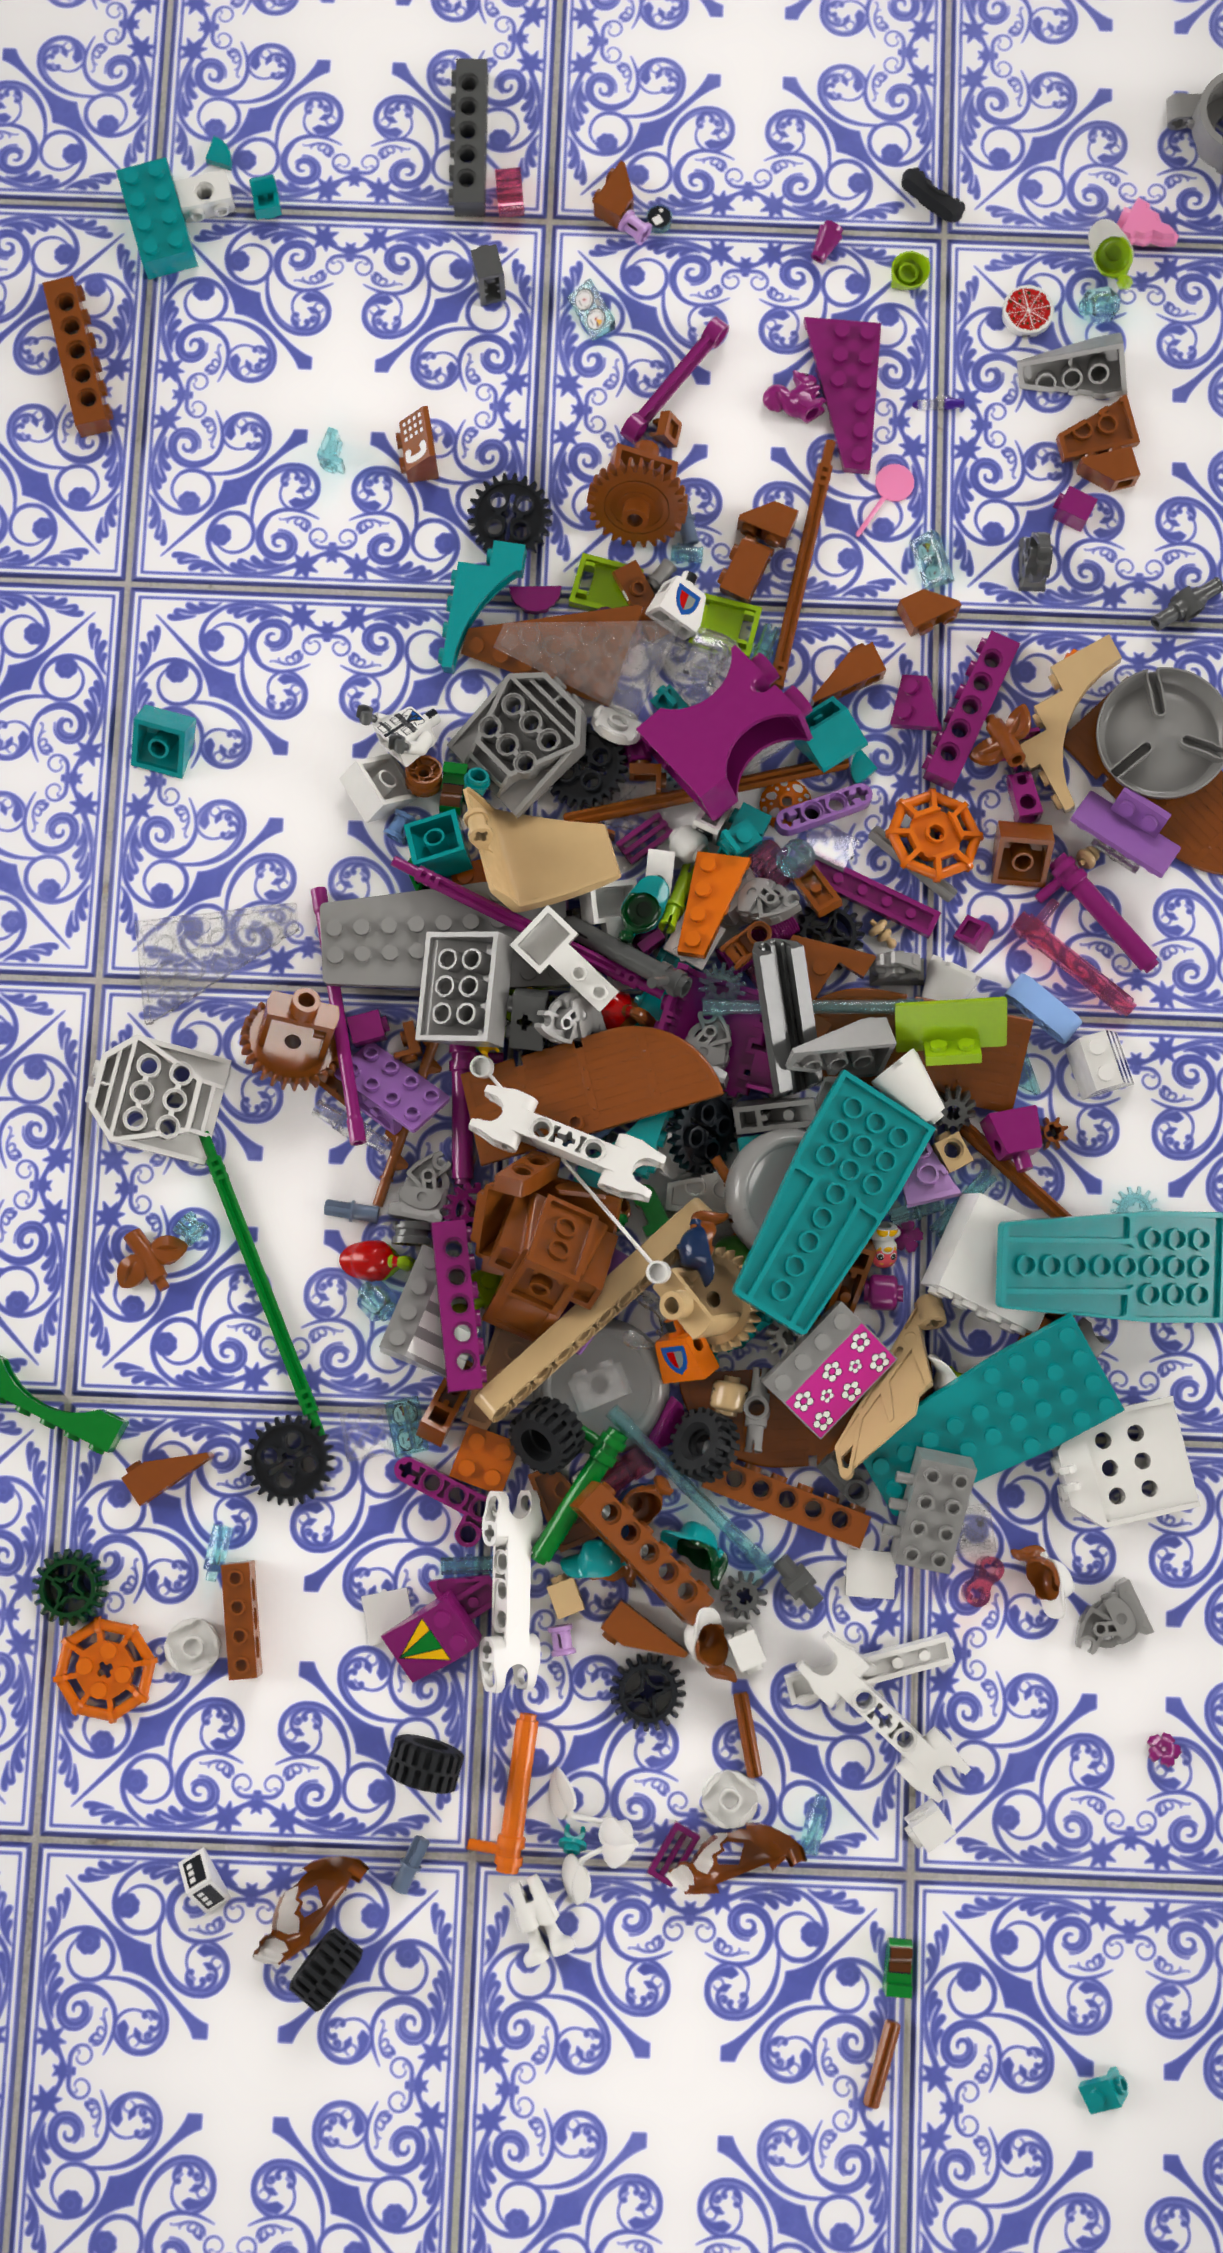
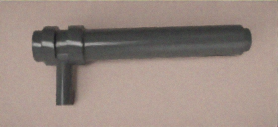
M566 916L563 919L579 934L574 941L647 979L649 988L665 989L667 994L680 998L685 997L692 986V978L688 977L687 972L681 969L675 970L672 964L666 961L660 962L576 916Z

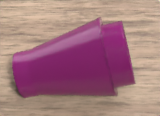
M826 220L823 225L819 226L814 249L811 254V258L821 264L825 263L827 257L841 241L843 229L840 225Z

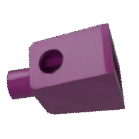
M1036 1105L989 1113L979 1122L998 1161L1013 1159L1017 1173L1033 1169L1030 1156L1042 1148V1137Z

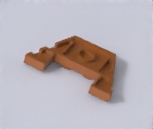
M793 935L790 939L804 945L812 1003L838 964L863 979L876 960V956L873 954ZM814 1014L818 1038L827 1034L832 1024Z

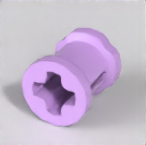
M630 209L622 217L618 230L628 233L635 239V243L641 245L650 235L652 224L649 222L644 223Z
M560 1624L547 1628L552 1637V1657L576 1653V1648L572 1646L570 1632L573 1628L572 1624Z

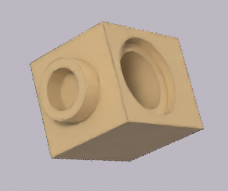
M946 1131L935 1137L936 1143L931 1147L941 1164L948 1171V1174L974 1161L959 1131L952 1135L950 1131ZM951 1144L957 1149V1156L955 1158H950L945 1154V1145Z
M565 1573L550 1578L551 1584L547 1585L546 1588L558 1620L585 1610L575 1578L567 1577Z

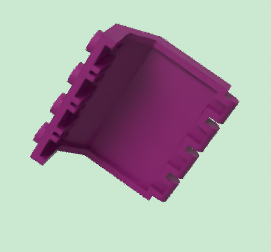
M678 962L677 969L688 973V977L692 978V986L683 998L673 997L669 994L664 995L661 1002V1010H663L661 1019L655 1022L653 1028L667 1031L685 1040L690 1029L695 1024L700 1023L698 1012L703 1011V1018L709 1020L713 1017L710 1008L715 1007L724 1018L726 1024L729 1025L732 1034V1046L729 1049L730 1061L725 1069L728 1073L729 1081L726 1090L723 1091L728 1092L727 1096L737 1098L738 1094L748 1096L751 1088L745 1087L749 1079L745 1072L746 1070L751 1071L755 1052L757 1051L753 1047L754 1044L764 1047L766 1042L758 990L709 976L694 970L687 964Z

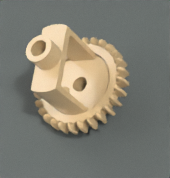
M713 1246L714 1252L711 1258L715 1270L713 1280L708 1287H704L697 1270L683 1266L681 1260H679L678 1262L682 1267L671 1269L669 1280L662 1284L654 1283L652 1288L661 1298L659 1308L665 1318L678 1320L693 1340L706 1338L712 1352L718 1353L722 1352V1350L724 1352L730 1351L732 1347L742 1346L741 1341L750 1339L748 1332L752 1333L757 1330L752 1322H761V1318L755 1314L759 1310L732 1293V1288L742 1269L745 1257L743 1255L735 1257V1250L726 1251V1247L716 1248Z

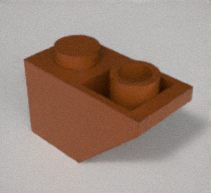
M621 160L615 169L611 168L607 174L605 185L602 189L599 188L595 192L592 199L594 216L618 229L624 214L630 209L633 210L634 200L626 165Z
M1116 446L1100 454L1096 452L1088 453L1081 458L1076 468L1077 475L1108 492L1135 486L1141 475L1132 446L1125 448Z
M773 501L740 514L736 530H739L744 536L748 534L761 539L771 547L785 549L797 522L799 510Z
M922 589L900 599L896 610L910 637L918 633L920 636L927 634L934 628L933 626L941 622L948 624L955 620L961 608V603L959 600Z

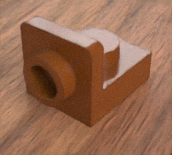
M413 1020L403 1022L404 1031H400L402 1044L404 1047L408 1046L409 1049L393 1053L395 1060L402 1061L404 1064L417 1062L418 1057L424 1055L421 1042L415 1040L416 1024Z

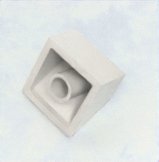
M390 753L356 760L339 778L366 823L385 819L392 815L396 809H402L419 798L413 795L410 789L407 790L405 772L397 759Z

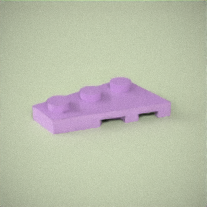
M928 1142L903 1187L907 1208L962 1196V1192L955 1185L948 1171L941 1164Z

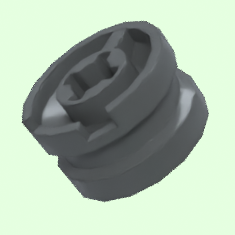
M393 1221L395 1235L392 1236V1244L430 1246L428 1232L431 1231V1223L419 1221H400V1223H397L398 1221Z

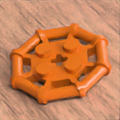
M929 788L928 791L907 799L900 798L896 802V810L889 828L885 830V837L889 839L901 863L900 867L903 870L906 868L928 877L934 883H940L942 879L964 871H971L974 867L973 861L979 844L984 839V834L979 831L968 809L969 804L966 801L960 802L941 794L935 788ZM925 803L929 804L928 808L920 811L914 808ZM937 804L954 810V812L952 813L948 811L947 813L941 811L942 808L938 807ZM907 814L911 818L908 828H900L904 816ZM959 815H960V817H961V819H962V821H963V823H964V825H965L967 831H964V830H963V828H962V826H961V824H960V822H959V820H958V818H957ZM930 829H933L934 832H940L941 835L938 839L930 836ZM900 837L908 839L913 849L910 855ZM962 840L969 841L965 854L959 850ZM919 856L923 861H932L933 868L914 859ZM953 857L957 861L955 864L942 868L941 861Z
M97 1616L89 1624L69 1637L62 1639L59 1661L52 1680L59 1687L74 1716L83 1715L105 1720L109 1724L117 1722V1719L140 1704L147 1703L150 1699L148 1694L155 1665L158 1663V1657H154L138 1630L139 1626L135 1623L129 1625L102 1619L101 1616ZM105 1631L125 1636L121 1642L109 1641L105 1637ZM96 1632L97 1642L86 1649L78 1644ZM130 1641H132L140 1654L141 1660H135L127 1647ZM72 1651L79 1655L76 1671L67 1673ZM102 1662L105 1665H112L110 1677L100 1674L99 1670L101 1669L100 1664ZM144 1666L138 1688L133 1684V1675L136 1667ZM77 1679L85 1693L81 1700L68 1680ZM128 1690L133 1694L132 1697L118 1706L115 1705V1697L122 1692ZM90 1697L103 1699L107 1702V1709L87 1705L86 1703Z

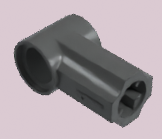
M835 1451L827 1454L821 1460L817 1468L850 1503L857 1505L867 1500L869 1497V1487L855 1471L851 1479L843 1480L841 1478ZM843 1460L844 1468H849V1465ZM852 1484H861V1491L858 1494L850 1495L848 1493L849 1487Z

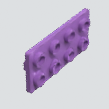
M1126 786L1114 804L1094 791H1090L1070 818V821L1080 829L1092 834L1102 843L1109 845L1120 852L1125 858L1134 861L1145 868L1146 871L1159 878L1163 877L1181 849L1180 846L1159 833L1172 814Z
M374 1042L366 1044L352 1056L360 1111L393 1135H396L402 1129V1126L415 1133L450 1102L449 1095L401 1061L395 1060L394 1056ZM338 1068L334 1076L341 1081L340 1068Z

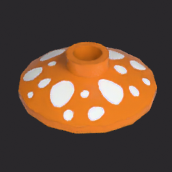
M798 781L767 786L761 795L760 810L772 816L770 826L775 828V820L781 810L806 802L808 799H811V795L806 787ZM788 798L792 804L785 806L782 804V800ZM783 819L782 824L787 823L790 827L793 821L788 822L786 819Z

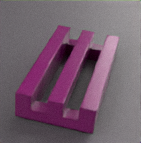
M657 812L617 841L616 846L632 866L648 855V849H656L667 841L673 829L668 826L666 820ZM656 822L659 823V825L654 827L652 830H650L644 836L639 838L633 844H631L627 848L624 847L627 843L632 841L634 838L643 833ZM661 830L665 831V833L661 835L659 838H657L655 841L650 843L648 846L639 851L633 857L631 856L630 853L632 851L637 849L639 846H641L643 843L652 838Z
M675 1820L648 1867L647 1873L672 1888L673 1884L665 1876L667 1870L686 1837H690L691 1840L675 1867L678 1866L679 1862L688 1860L700 1839V1835ZM677 1831L682 1832L659 1872L656 1871Z

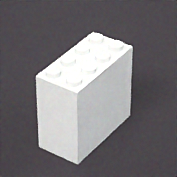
M981 1193L962 1194L920 1284L928 1287V1293L938 1298L952 1299V1305L962 1310L969 1309L975 1311L976 1317L987 1322L999 1323L1000 1329L1011 1334L1017 1333L1025 1336L1026 1332L1033 1333L1037 1331L1045 1315V1312L1000 1308L995 1302L998 1225L1002 1221L1028 1220L1030 1218Z

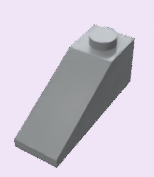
M815 1097L755 1099L739 1101L733 1107L737 1135L782 1128L809 1127L817 1113Z

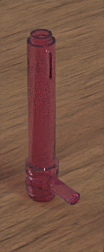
M1050 899L1037 917L1032 913L1028 914L1023 911L1010 927L1015 931L1014 934L1018 938L1023 937L1028 941V946L1033 950L1038 949L1120 1016L1123 1014L1127 1017L1134 1010L1137 1004L1133 1002V997L1051 933V928L1045 923L1059 907L1058 901Z

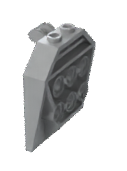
M546 672L509 673L447 744L448 748L464 764H468L469 769L477 767L487 771L490 778L488 788L517 818L586 752L587 716L583 711L585 705L575 694L571 695L568 691H564L567 687L557 676L552 679ZM521 705L517 712H511L514 706ZM539 723L536 729L528 730L531 724ZM498 727L495 734L488 735L490 729ZM557 740L552 748H546L548 742ZM516 745L512 752L505 753L507 747ZM527 763H533L531 769L523 771V767Z

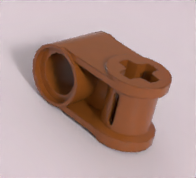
M762 921L752 923L720 947L719 950L722 953L725 952L735 964L733 968L736 971L753 959L752 950L754 942H757L751 936L754 930L759 929L765 932L766 939L764 941L771 939L772 931L767 923Z

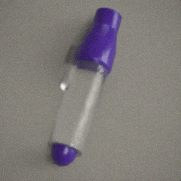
M939 395L935 399L917 400L912 406L917 411L952 410L964 408V399L951 398L950 395Z

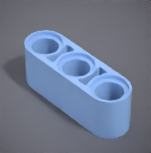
M1021 973L1004 993V997L1007 998L1008 1002L1029 1019H1034L1033 1022L1062 1044H1066L1082 1024V1020L1078 1015L1026 974Z

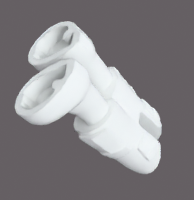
M537 1874L527 1877L530 1893H532L534 1899L531 1902H528L526 1892L520 1881L510 1884V1892L515 1907L514 1917L519 1932L527 1934L529 1939V1950L526 1952L523 1960L527 1968L537 1966L550 1957L548 1948L538 1928L540 1925L544 1926L550 1949L554 1957L566 1954L576 1947L574 1939L564 1935L555 1922L559 1917L558 1910L551 1896H548Z

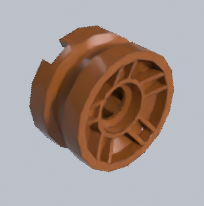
M424 755L417 758L408 767H405V785L407 790L410 789L413 795L424 798L437 794L442 785L443 768L441 763L432 756Z

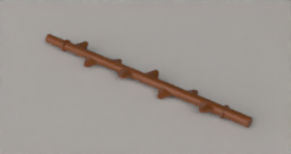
M423 1042L426 1050L418 1074L426 1080L428 1075L442 1071V1067L434 1059L439 1043ZM403 1126L396 1135H393L387 1129L385 1132L386 1136L393 1142L383 1174L382 1176L380 1175L381 1180L372 1203L382 1208L391 1182H394L393 1176L395 1171L408 1169L409 1167L408 1162L401 1156L409 1130Z

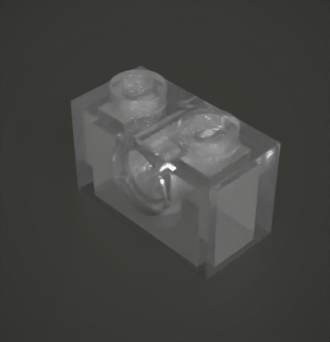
M611 1358L597 1364L598 1370L588 1373L587 1369L571 1374L572 1380L568 1381L567 1384L579 1414L632 1393L620 1361L614 1363ZM595 1377L603 1378L607 1384L606 1390L602 1393L594 1392L591 1388L592 1379Z

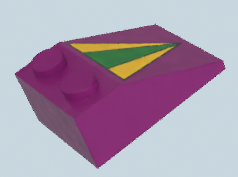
M450 1589L382 1634L381 1638L413 1683L453 1663L476 1648L480 1643L482 1634Z

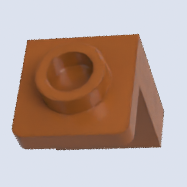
M636 760L635 763H629V781L656 782L655 794L661 793V789H666L667 773L661 772L662 764L651 763L649 760Z

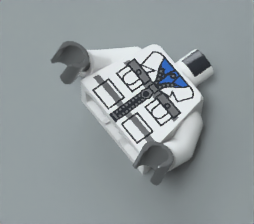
M362 704L358 706L356 713L362 725L367 726L372 722L381 746L404 767H408L417 758L424 756L429 748L436 743V737L432 728L442 722L434 708L423 715L413 707H407L395 714L386 715L377 712L373 714L372 707Z

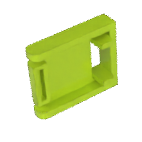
M582 553L569 598V606L586 611L629 606L612 575L613 571L626 564ZM584 571L594 574L588 596L586 590L579 589Z
M704 593L706 596L705 603L709 605L704 606L699 634L689 638L688 645L732 657L731 648L736 645L750 659L763 607ZM743 621L753 623L748 642L738 639Z

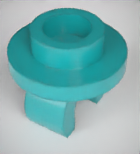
M566 1824L563 1833L564 1837L559 1839L558 1845L563 1848V1852L566 1854L573 1853L579 1855L580 1852L585 1851L587 1848V1843L583 1841L586 1829L584 1826H581L580 1834L572 1836L569 1832L570 1824Z

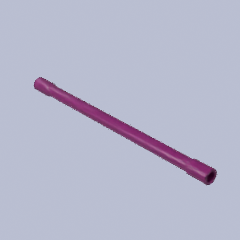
M315 887L311 889V898L321 947L320 906L329 901L327 889L325 887ZM327 986L329 1004L339 1006L340 1013L334 1036L346 1106L349 1141L352 1146L363 1145L367 1141L364 1122L360 1112L341 986Z

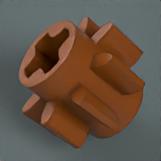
M1047 1117L1042 1119L1044 1126H1040L1042 1143L1044 1144L1043 1150H1046L1050 1145H1053V1148L1058 1150L1060 1149L1058 1141L1066 1142L1069 1139L1067 1136H1064V1131L1069 1127L1062 1126L1059 1123V1117L1053 1122H1050ZM1055 1130L1056 1135L1048 1137L1046 1132Z

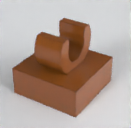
M670 410L661 411L660 418H656L652 422L657 427L656 432H650L649 436L656 442L661 441L667 448H677L682 423Z

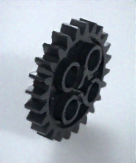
M503 473L502 481H498L495 476H492L493 484L491 486L484 481L485 490H475L479 498L470 499L471 504L475 508L467 509L468 514L474 516V518L467 520L468 525L476 526L470 530L471 536L479 535L475 540L476 545L485 543L482 550L484 553H487L488 548H493L494 540L524 544L526 545V550L530 549L533 553H537L535 544L544 545L541 536H549L550 533L545 527L552 526V520L546 518L552 515V509L545 508L550 504L549 498L541 499L545 494L544 490L535 491L537 488V482L535 481L527 485V476H524L521 482L518 481L516 473L513 474L512 480H508L506 473ZM514 494L515 499L512 511L515 518L511 519L510 538L506 541L505 535L508 525L505 517L509 516L510 496ZM497 497H502L506 500L505 504L500 508L492 506L493 500ZM522 501L532 503L531 508L527 511H520L518 505ZM494 523L502 526L501 531L497 534L488 532L489 527ZM519 527L528 529L527 535L523 538H518L514 535L515 530Z
M588 723L585 754L568 769L574 771L573 776L569 779H563L561 776L551 786L550 793L553 797L559 794L558 800L561 804L567 800L569 808H572L575 802H577L580 810L584 808L585 803H588L590 808L594 807V802L596 801L600 805H604V797L612 801V790L621 792L617 783H626L625 778L621 774L628 773L629 771L627 766L622 765L628 762L627 756L622 755L625 752L624 746H618V744L601 737L595 730L593 731L591 724ZM555 741L549 742L552 747L556 744ZM599 755H608V759L605 762H596ZM587 763H589L591 768L584 767L583 770H581L579 765L586 766ZM597 771L607 772V774L602 775L599 774ZM595 778L599 780L595 787L590 788L586 786L590 779Z
M723 1091L724 1095L673 1110L676 1114L675 1118L670 1117L668 1119L673 1125L666 1130V1132L672 1133V1137L666 1142L673 1144L668 1152L675 1155L673 1162L679 1163L680 1169L693 1174L705 1175V1172L713 1173L714 1166L710 1160L720 1155L722 1160L727 1162L726 1152H733L730 1144L737 1140L733 1137V1133L736 1132L733 1116L734 1106H731L733 1098L727 1097L728 1092Z
M286 1415L285 1422L283 1423L280 1417H275L274 1426L268 1421L264 1422L265 1432L260 1429L255 1430L259 1436L258 1440L249 1439L254 1448L245 1450V1453L252 1456L251 1460L244 1461L245 1465L252 1466V1470L248 1471L246 1476L254 1475L255 1479L250 1485L261 1486L257 1493L258 1495L268 1492V1502L272 1501L276 1496L278 1497V1505H282L285 1499H287L289 1506H294L295 1498H298L299 1502L304 1504L306 1494L311 1499H315L314 1489L322 1492L325 1489L321 1482L331 1481L326 1472L335 1470L333 1466L328 1465V1461L336 1459V1456L328 1455V1451L334 1445H325L329 1434L319 1436L318 1433L321 1426L319 1425L312 1429L311 1419L302 1424L303 1419L301 1415L297 1416L295 1422L292 1421L291 1415ZM292 1433H297L301 1438V1444L296 1449L291 1448L288 1444V1437ZM306 1446H311L310 1451L293 1461L294 1467L286 1465L275 1474H269L271 1469L287 1460L286 1454L289 1456L295 1455ZM269 1448L274 1449L277 1453V1460L273 1464L267 1463L264 1458V1454ZM307 1456L313 1457L316 1462V1467L312 1472H307L303 1468V1460ZM283 1472H288L292 1477V1483L288 1488L283 1487L279 1482V1477Z

